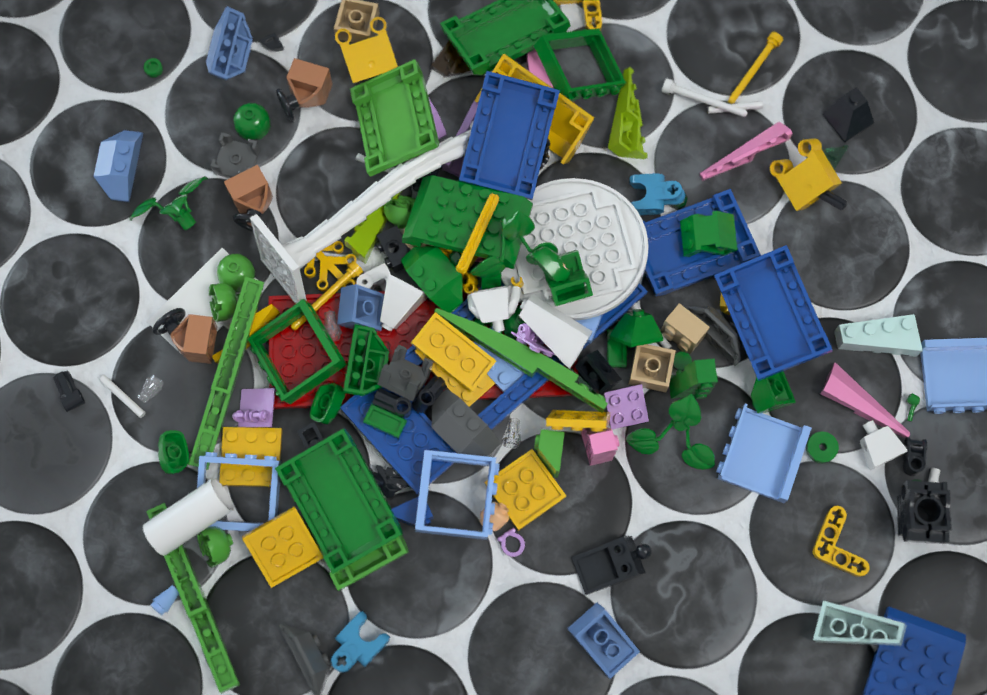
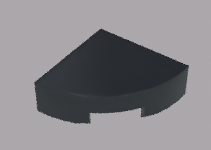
M276 33L259 40L261 46L266 50L272 52L284 50Z

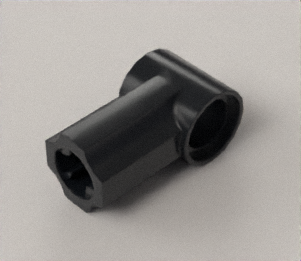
M69 371L59 372L53 377L61 395L59 396L60 401L67 412L85 404L84 397L76 387Z
M433 376L417 394L414 401H412L413 409L419 413L427 411L446 389L445 380L441 377Z
M381 388L376 392L372 402L373 405L396 414L403 419L411 415V402L407 398L399 397ZM405 404L408 406V409L405 412L398 411L399 405Z

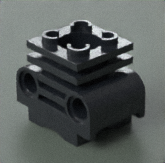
M911 480L903 482L901 495L897 496L898 536H902L904 542L939 544L950 542L949 532L952 531L950 490L947 488V482ZM918 506L923 507L927 511L928 522L922 520L918 515Z

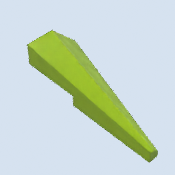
M629 67L623 72L626 84L621 88L618 96L608 149L619 157L646 159L648 155L643 149L645 137H641L640 127L643 124L639 100L635 99L634 91L637 88L636 84L632 83L634 70Z
M401 192L394 195L393 199H398ZM384 205L368 215L365 221L354 228L355 232L351 237L347 236L344 240L345 246L351 249L353 255L365 264L377 242L376 235L382 232L387 222L384 214Z

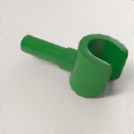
M913 393L906 400L907 403L911 404L907 421L912 422L914 410L920 402V398Z

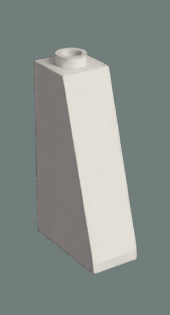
M534 295L529 299L525 298L520 306L522 311L519 316L565 366L571 368L593 331Z

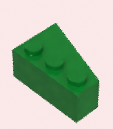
M715 359L695 360L686 365L683 372L678 370L676 375H671L669 383L671 399L685 398L690 394H693L695 399L707 398L718 382Z

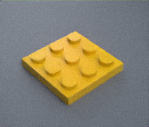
M552 410L546 418V426H551L553 430L571 427V430L574 431L591 428V431L601 432L607 428L611 412Z
M223 427L221 457H225V453L237 454V458H245V455H257V459H265V456L277 457L276 460L281 461L282 428ZM225 463L220 465L219 482L222 486L271 487V466Z
M533 449L499 471L498 475H494V483H497V492L493 496L499 504L503 503L507 506L509 519L518 531L567 497Z
M295 506L241 536L271 588L323 559L320 549Z

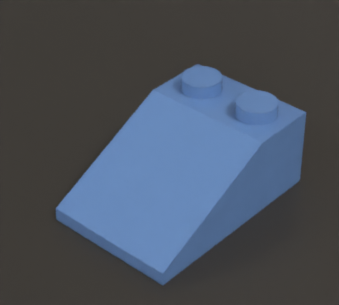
M598 602L567 628L610 679L640 653L607 610Z

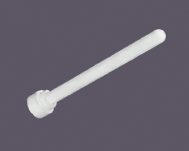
M666 78L664 82L663 93H677L742 117L747 115L745 109L677 86L674 80Z

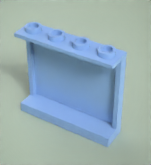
M987 338L924 340L921 343L923 351L920 355L927 411H934V414H943L946 411L964 413L965 410H972L973 413H980L987 410Z
M744 404L742 408L737 409L734 418L737 419L736 426L732 425L728 436L731 437V440L724 447L722 454L725 455L723 462L720 461L716 472L719 475L717 479L785 503L788 501L811 427L804 425L801 428L763 413L758 414L757 411L747 408L748 404Z

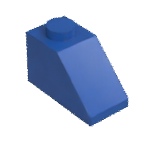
M419 497L392 509L398 521L416 526ZM428 504L425 526L431 524L430 520L434 519Z

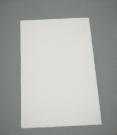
M221 248L146 322L153 327L159 318L176 308H183L186 311L184 319L189 314L213 317L210 308L213 295L209 296L210 284L220 283L217 277V266L225 256L230 254ZM214 320L215 323H216V325H217V327H218L217 331H218L228 320H226V321H220V322H216V320ZM168 332L161 334L163 338L179 351Z

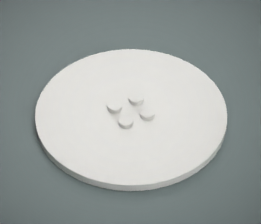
M569 178L554 180L537 186L533 199L529 200L533 203L530 218L533 220L535 228L530 234L524 236L525 241L531 249H534L541 243H553L558 249V255L578 250L583 270L589 277L593 296L555 307L544 273L538 265L527 262L526 256L529 252L523 243L515 268L505 267L501 272V279L504 285H511L512 288L511 278L514 277L515 283H518L520 277H522L524 285L521 288L519 303L522 304L525 298L529 299L534 295L575 321L590 319L609 312L632 294L644 274L648 260V237L642 218L627 198L613 188L596 181Z

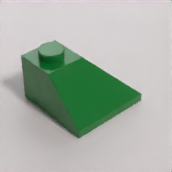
M634 309L633 312L624 314L610 333L609 339L629 347L661 342L663 341V336L652 314L644 312L643 309Z
M784 371L760 381L756 377L751 398L753 407L758 414L771 412L796 403Z

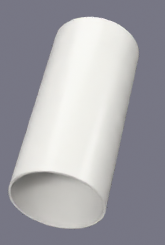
M212 478L143 525V530L151 546L159 554L166 556L233 511L234 504L222 484Z

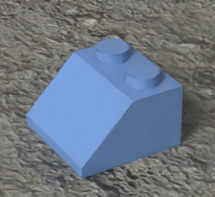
M358 284L342 287L337 325L354 329V325L357 324L381 331L382 322H380L385 294Z

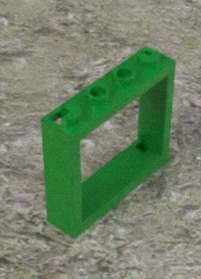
M599 28L542 35L534 44V48L554 89L560 90L559 93L572 102L577 99L586 100L596 96L600 98L609 94L616 95L620 93L621 88L626 84ZM589 45L607 83L571 88L553 50Z
M302 299L248 339L251 344L250 350L254 355L258 356V364L264 371L266 370L268 374L267 380L272 386H275L277 390L275 392L282 402L285 401L289 404L298 400L347 365L313 306L305 299ZM305 315L332 362L289 391L263 344Z

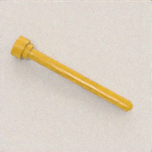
M771 32L768 36L766 47L729 97L728 102L730 104L735 103L772 49L779 47L783 42V37L780 34Z
M352 261L347 266L346 273L312 304L315 311L351 278L358 277L363 273L362 268L356 262ZM305 315L291 324L293 330H297L307 320Z

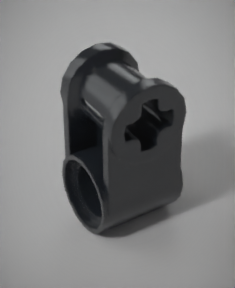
M906 437L903 444L907 449V452L904 453L903 470L908 476H916L926 466L927 440H911L910 437ZM911 462H914V463L917 464V466H918V469H917V470L914 469V468H912Z

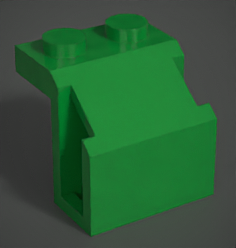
M712 211L710 216L693 214L680 221L683 255L685 257H691L702 251L722 256L737 251L734 214Z
M578 250L559 255L567 269H571L570 276L566 281L556 282L544 273L555 307L593 296L589 277L583 270Z

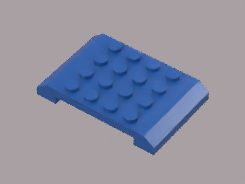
M486 71L459 181L523 196L532 200L560 90Z
M731 189L648 222L643 221L648 237V260L645 273L655 296H662L714 277L715 274L761 256ZM712 211L734 214L737 251L726 256L703 251L691 257L683 255L681 220L693 214L710 216Z
M787 245L714 275L758 381L833 351Z
M887 607L884 618L902 622L906 625L902 646L877 645L863 695H952L966 645V634L892 607Z

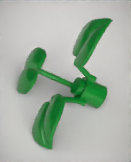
M207 176L187 183L179 191L181 196L164 207L155 202L157 200L155 197L142 202L133 211L129 219L132 221L133 218L144 214L151 207L156 206L161 209L159 211L160 214L169 215L175 222L180 224L183 230L189 229L196 221L190 214L191 209L186 200L187 194L196 189L203 180H207Z
M517 210L513 217L505 218L501 222L503 234H501L502 249L500 259L497 256H493L483 260L471 271V274L482 278H491L499 275L505 269L503 261L505 259L506 238L509 241L520 238L529 252L526 260L533 265L537 264L530 255L538 248L548 247L555 253H558L556 245L549 242L541 243L534 249H531L523 236L530 234L534 230L535 224L528 215Z
M693 394L670 405L669 414L673 420H671L659 437H656L653 430L645 428L635 430L626 437L627 443L636 451L642 454H653L659 449L657 441H660L671 427L674 426L678 431H686V446L688 449L682 452V458L687 465L702 470L715 466V455L710 447L699 443L694 444L692 447L690 445V426H696L701 420V410Z

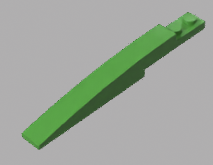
M245 276L188 465L199 467V456H205L206 452H214L265 282ZM207 462L206 470L209 469L210 462Z
M438 308L434 311V313L436 312L463 335L529 377L533 378L537 372L600 413H603L608 403L602 395L591 393L589 388L582 383L577 384L579 375L549 357L529 349L528 346L476 322Z
M163 503L146 511L149 519L151 520L166 510L167 506ZM182 544L164 557L186 613L192 622L219 693L222 694L239 686L240 683L207 599Z

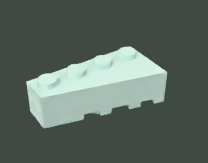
M914 314L841 324L834 330L837 347L842 350L873 351V353L883 352L917 357L923 351Z
M823 601L813 640L819 643L902 646L906 625L902 622Z

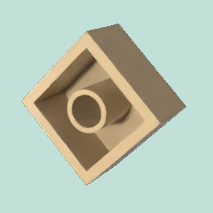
M342 0L334 32L336 33L339 29L343 28L347 29L352 37L350 42L353 43L374 37V32L370 28V22L373 18L379 17L378 4L362 0ZM378 20L373 22L374 29H376ZM341 31L338 34L339 40L347 41L349 38L348 33L345 31Z
M679 303L664 321L661 332L667 340H673L678 344L677 346L681 351L691 354L704 339L710 327Z
M649 344L636 346L628 385L642 384L643 388L666 392L669 388L676 350Z

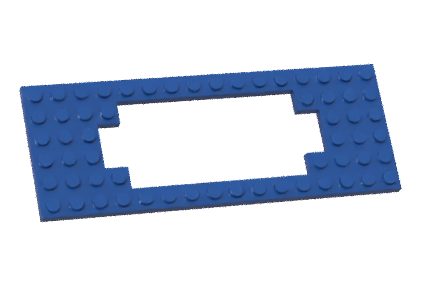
M640 283L625 301L603 314L593 341L647 294L648 291ZM467 299L452 313L470 321L476 318L468 308ZM586 342L582 350H584L590 343ZM412 345L406 352L405 360L421 366L423 361L414 352L417 348ZM552 355V357H549L550 359L556 361L562 366H565V364L557 356ZM537 372L533 378L524 374L478 416L493 430L542 387L548 379ZM384 387L381 388V389L386 390V391H388V392H390V393H392V394H394V395H397V396H399V397H402V396H400V395H398V394H396V393H394V392H392V391H390V390H388V389H386V388H384ZM378 390L364 396L354 395L340 409L412 490L419 495L424 450L456 452L432 429V421L424 413L416 412L413 407L411 415L405 418L407 423L399 439L363 423ZM401 404L398 407L400 412H405L408 409V406L405 404ZM432 460L430 484L454 463Z

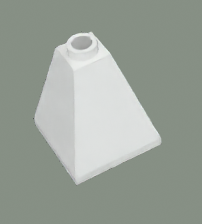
M389 274L380 322L383 323L381 326L389 331L397 329L428 296L422 290Z

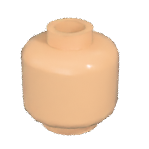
M491 502L495 503L494 515H490L489 523H493L492 531H498L509 521V510L503 503ZM485 508L480 512V523L482 526Z

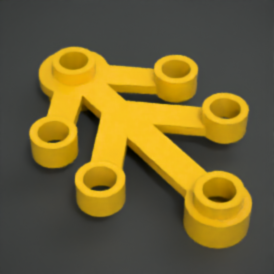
M336 241L316 253V258L320 261V276L317 281V288L320 291H326L329 287L327 282L328 270L338 280L344 275L334 264L348 266L350 264L348 262L349 258H353L354 262L357 263L356 256L353 254H348L346 257L325 256L322 251L342 253L344 245L341 241ZM341 245L342 247L341 249L336 250L335 246ZM315 257L307 263L304 269L307 278H313L316 275L314 268ZM312 269L313 273L307 274V271ZM350 279L342 287H346L348 283H351L353 285L357 283L355 280ZM322 282L326 283V286L323 288L319 286Z

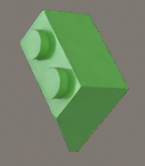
M541 429L540 435L536 434L534 450H538L537 456L554 478H558L564 432Z

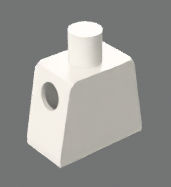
M873 420L863 425L867 436L860 440V444L870 470L907 452L906 447L890 427L886 426L878 430Z

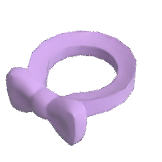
M511 528L497 538V541L501 542L503 552L510 557L520 555L525 548L524 539L515 533V528ZM509 535L516 537L520 541V548L517 552L511 553L505 547L506 537Z

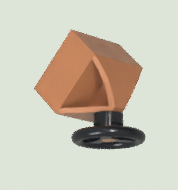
M294 58L286 77L292 95L286 97L280 88L276 90V94L287 118L291 123H294L296 119L293 110L326 103L333 85L329 68Z
M258 165L224 181L229 195L239 213L233 216V221L250 231H253L250 217L257 214L261 219L262 214L267 210L273 198L269 184ZM263 221V223L269 229V225L265 221Z
M176 308L164 314L154 324L152 328L153 333L161 335L168 332L177 349L188 361L212 364V355L218 329L213 317L189 314L184 319L186 311L183 308Z

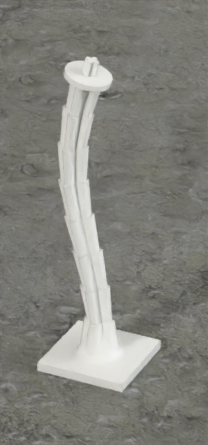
M474 121L470 124V130L454 138L451 136L440 142L437 148L414 157L404 164H399L380 181H375L354 201L351 200L329 220H324L304 237L301 236L280 244L257 214L250 217L261 261L295 304L302 299L306 300L300 269L316 257V253L341 239L343 234L365 221L368 215L392 200L391 197L414 184L417 179L439 169L443 164L465 156Z

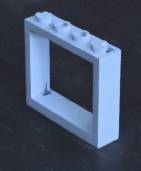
M424 450L415 531L487 540L488 535H492L493 523H489L490 515H494L495 503H491L492 495H496L497 483H494V475L499 473V464L496 463V458ZM432 460L489 466L482 532L425 526Z
M206 452L205 456H199L197 488L205 483L207 462L271 466L272 479L269 520L278 516L280 477L275 468L281 465L282 461L276 460L277 457L265 456V459H257V455H245V458H237V454L225 453V457H218L215 452ZM218 520L211 526L219 527L222 530L252 531L264 523Z

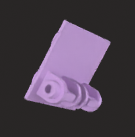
M527 324L520 325L517 333L511 332V334L517 337L516 341L524 345H530L529 349L537 353L541 351V353L549 357L555 355Z
M642 384L604 392L605 396L603 397L608 403L607 410L611 412L610 426L612 430L649 421Z
M275 388L242 389L240 410L232 414L233 420L238 422V427H272Z

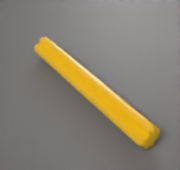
M493 193L489 195L456 266L458 273L465 274L499 202L498 195Z

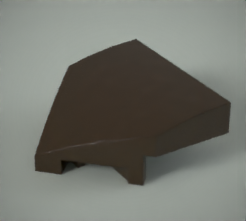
M450 40L430 66V68L444 77L472 72Z

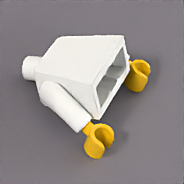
M514 277L511 278L512 288L511 285L478 290L472 284L473 289L470 291L469 288L465 287L464 291L468 294L469 310L482 323L492 322L494 331H504L503 320L509 319L515 313L518 306L521 288L524 285L522 277H520L518 283H515Z

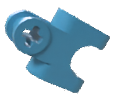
M662 174L631 175L629 178V183L633 188L647 191L643 199L631 202L639 215L662 214L664 212V205H678L685 199V192L681 184L677 181L665 182V176Z
M364 611L359 612L335 638L342 645L331 659L332 666L338 672H347L357 661L366 667L390 640V636L386 633L379 635L378 638L371 642L363 641L360 638V628L367 620V615ZM339 657H341V658L347 657V658L345 659V661H346V663H347L345 666H343L342 664H341L340 666H338V664H339L338 658H339Z

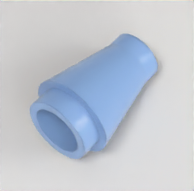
M171 585L167 590L155 597L150 606L161 616L164 613H168L179 595L178 590Z

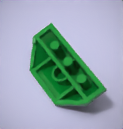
M413 247L401 259L406 272L429 299L443 311L453 313L463 303V274L456 271V266L439 247Z
M354 325L343 393L364 396L382 388V386L378 385L382 368L388 363L389 351L377 335L376 330L372 327Z

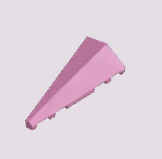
M780 121L701 172L699 175L702 181L753 161L756 153L788 141L792 131Z
M833 364L820 393L821 395L854 410L855 414L869 421L873 420L875 424L883 428L886 426L890 427L894 433L904 438L910 436V432L838 364Z

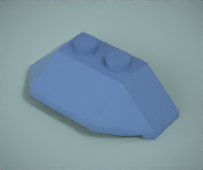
M228 6L225 8L214 29L206 59L208 72L224 80L245 72L253 41L244 14Z
M124 130L102 141L100 144L94 178L111 200L130 202L143 138L142 132Z

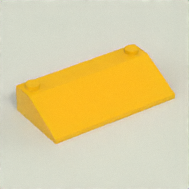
M506 54L502 55L492 71L552 88ZM481 91L474 100L477 103L479 102ZM559 93L548 139L550 140L549 149L563 158L562 164L570 162L595 117Z

